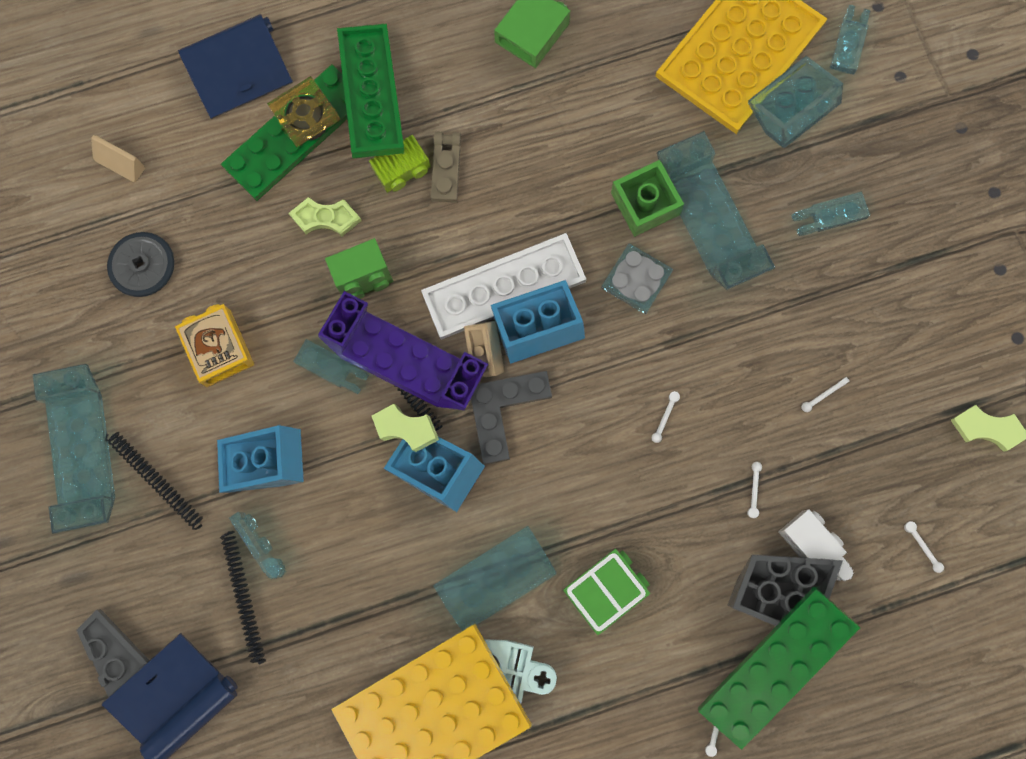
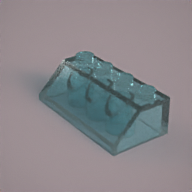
M527 526L433 586L445 607L463 631L474 624L481 623L555 576L557 572L531 529Z

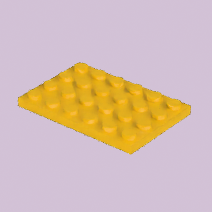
M715 0L656 71L655 77L737 134L825 25L827 18L801 0Z
M476 624L331 709L357 759H477L532 726Z

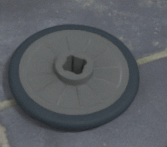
M149 232L132 233L122 238L112 248L107 261V272L112 284L120 292L133 297H145L158 292L168 283L174 270V255L169 244L160 236ZM144 262V265L137 266L138 263Z

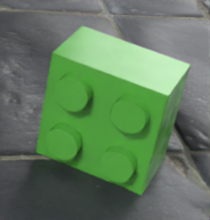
M660 160L614 181L612 184L611 194L634 237L679 216L684 207L680 195Z
M375 238L325 258L334 283L341 295L345 291L361 299L365 296L364 293L372 290L381 291L387 288L389 283L394 282Z

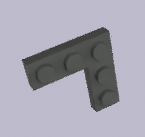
M547 371L477 385L471 401L484 465L510 460L500 408L552 398Z

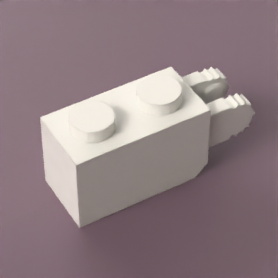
M810 509L804 510L778 531L800 558L843 560L836 580L846 581L853 576L852 567H849V563L842 557L847 553L842 547L844 545L843 541L835 533H830L823 526L825 521L817 512H811Z

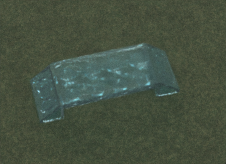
M703 131L658 151L657 157L663 164L684 203L680 216L710 275L724 289L729 290L775 269V266L765 246L757 247L712 162L716 153Z
M82 364L33 374L36 401L46 404L58 505L49 506L52 534L108 523L115 501V491L108 442L105 441L107 430L102 394L89 366Z

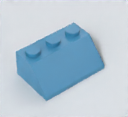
M566 280L491 305L510 364L585 339L583 320Z

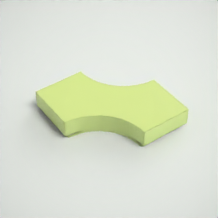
M308 197L288 213L305 234L316 229H330L344 236L362 221L345 200L332 205H322Z
M392 404L372 415L379 438L383 441L393 438L403 439L410 445L413 451L417 452L439 440L431 418L428 415L421 417L405 416L396 404Z
M974 405L951 419V422L965 442L974 439H984L993 442L1005 452L1026 440V430L1015 414L1001 418L993 417L981 411L977 405Z

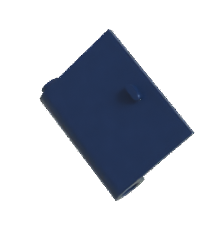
M261 14L256 15L178 50L210 119L293 83L270 34L274 29L268 16L263 18Z
M180 633L101 705L141 743L140 752L144 759H168L237 696L236 689L238 686L231 677H224Z

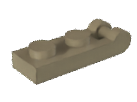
M435 131L431 188L432 202L457 203L461 132H453L452 135ZM443 145H452V151H444Z

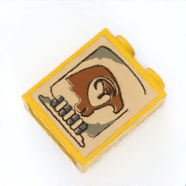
M224 304L210 306L206 309L205 313L186 317L181 321V324L175 326L197 380L205 387H209L255 365L231 310Z

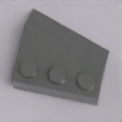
M751 555L735 583L728 606L776 626L814 586L827 598H830L843 560Z

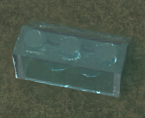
M805 56L748 100V104L766 135L782 148H786L841 104L843 83L809 57Z

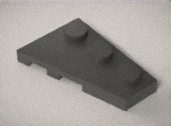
M97 609L77 629L88 658L93 661L97 670L101 687H104L108 697L149 661L101 609Z

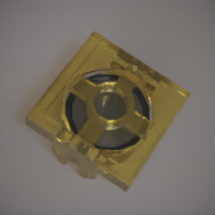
M311 76L267 103L282 129L296 147L306 141L320 138L328 127L340 120L339 115ZM299 95H312V96H314L315 98H313V97H311V96H300V97H299ZM288 102H290L289 105H288V107H287V109H286V116H284V115H285V108H286Z

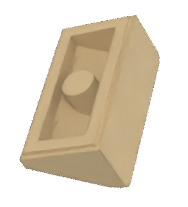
M96 135L92 136V153L95 162L132 182H136L145 169L144 165L128 152Z
M490 321L464 326L468 354L488 363L482 377L496 376L504 373L496 322Z

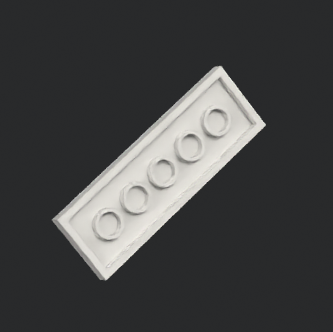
M567 233L425 288L421 292L439 337L442 340L464 331V326L495 319L491 309L492 304L566 280L570 289L585 283L586 277Z

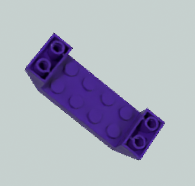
M345 291L342 293L318 334V337L341 359L436 407L465 411L488 363L466 352L459 359L368 313L367 302Z

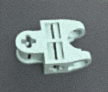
M484 639L492 655L498 659L500 669L510 687L513 675H515L512 690L520 704L522 703L524 691L544 695L554 689L557 680L556 672L548 664L531 660L534 646L510 640ZM521 649L518 667L515 669L518 652ZM541 671L547 672L546 677L551 679L550 682H545L544 686L538 685L539 680L535 679V675L539 676Z

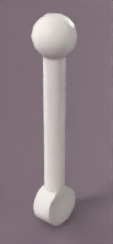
M845 377L812 401L804 402L801 406L802 410L810 412L812 406L848 383L849 379Z
M674 391L669 395V404L656 433L651 437L655 443H659L662 440L661 433L674 403L680 399L678 392Z
M754 462L751 466L754 474L751 508L747 512L750 518H757L759 516V510L756 506L759 472L762 470L760 462Z
M907 522L904 525L905 531L914 536L933 564V570L941 573L944 570V565L936 560L916 531L917 525L914 522Z
M715 726L710 744L705 747V752L710 757L717 754L715 744L719 730Z

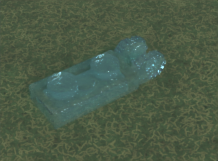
M849 5L844 20L841 23L830 69L854 75L859 65L869 26L867 22L870 10H863L859 18L860 22L858 23L852 21L855 6Z
M858 192L814 204L810 208L794 212L791 216L793 221H800L810 216L813 217L814 223L803 225L796 230L799 236H804L815 231L821 232L865 220L870 216L863 193Z
M307 339L293 361L296 365L339 388L342 386L355 394H359L361 389L354 383L345 380L349 372L362 380H367L369 376L366 372L353 366V364Z
M237 512L229 517L263 572L266 573V576L271 579L283 577L286 568L283 566L281 559L273 558L271 555L272 546L264 536L261 538L257 533L256 528L258 525L250 514L246 515L243 512Z

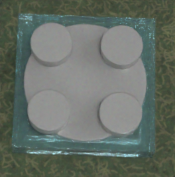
M628 243L601 288L642 313L647 314L674 269Z

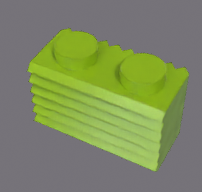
M413 135L403 140L405 153L375 156L369 160L373 172L387 193L391 190L394 192L401 190L408 180L413 177L415 179L423 177L431 167L428 157Z

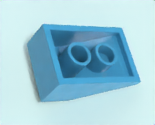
M278 425L217 440L219 493L282 487L304 482L301 429Z
M438 437V441L417 452L413 451L410 445L402 439L384 469L437 502L457 512L485 466L473 454Z

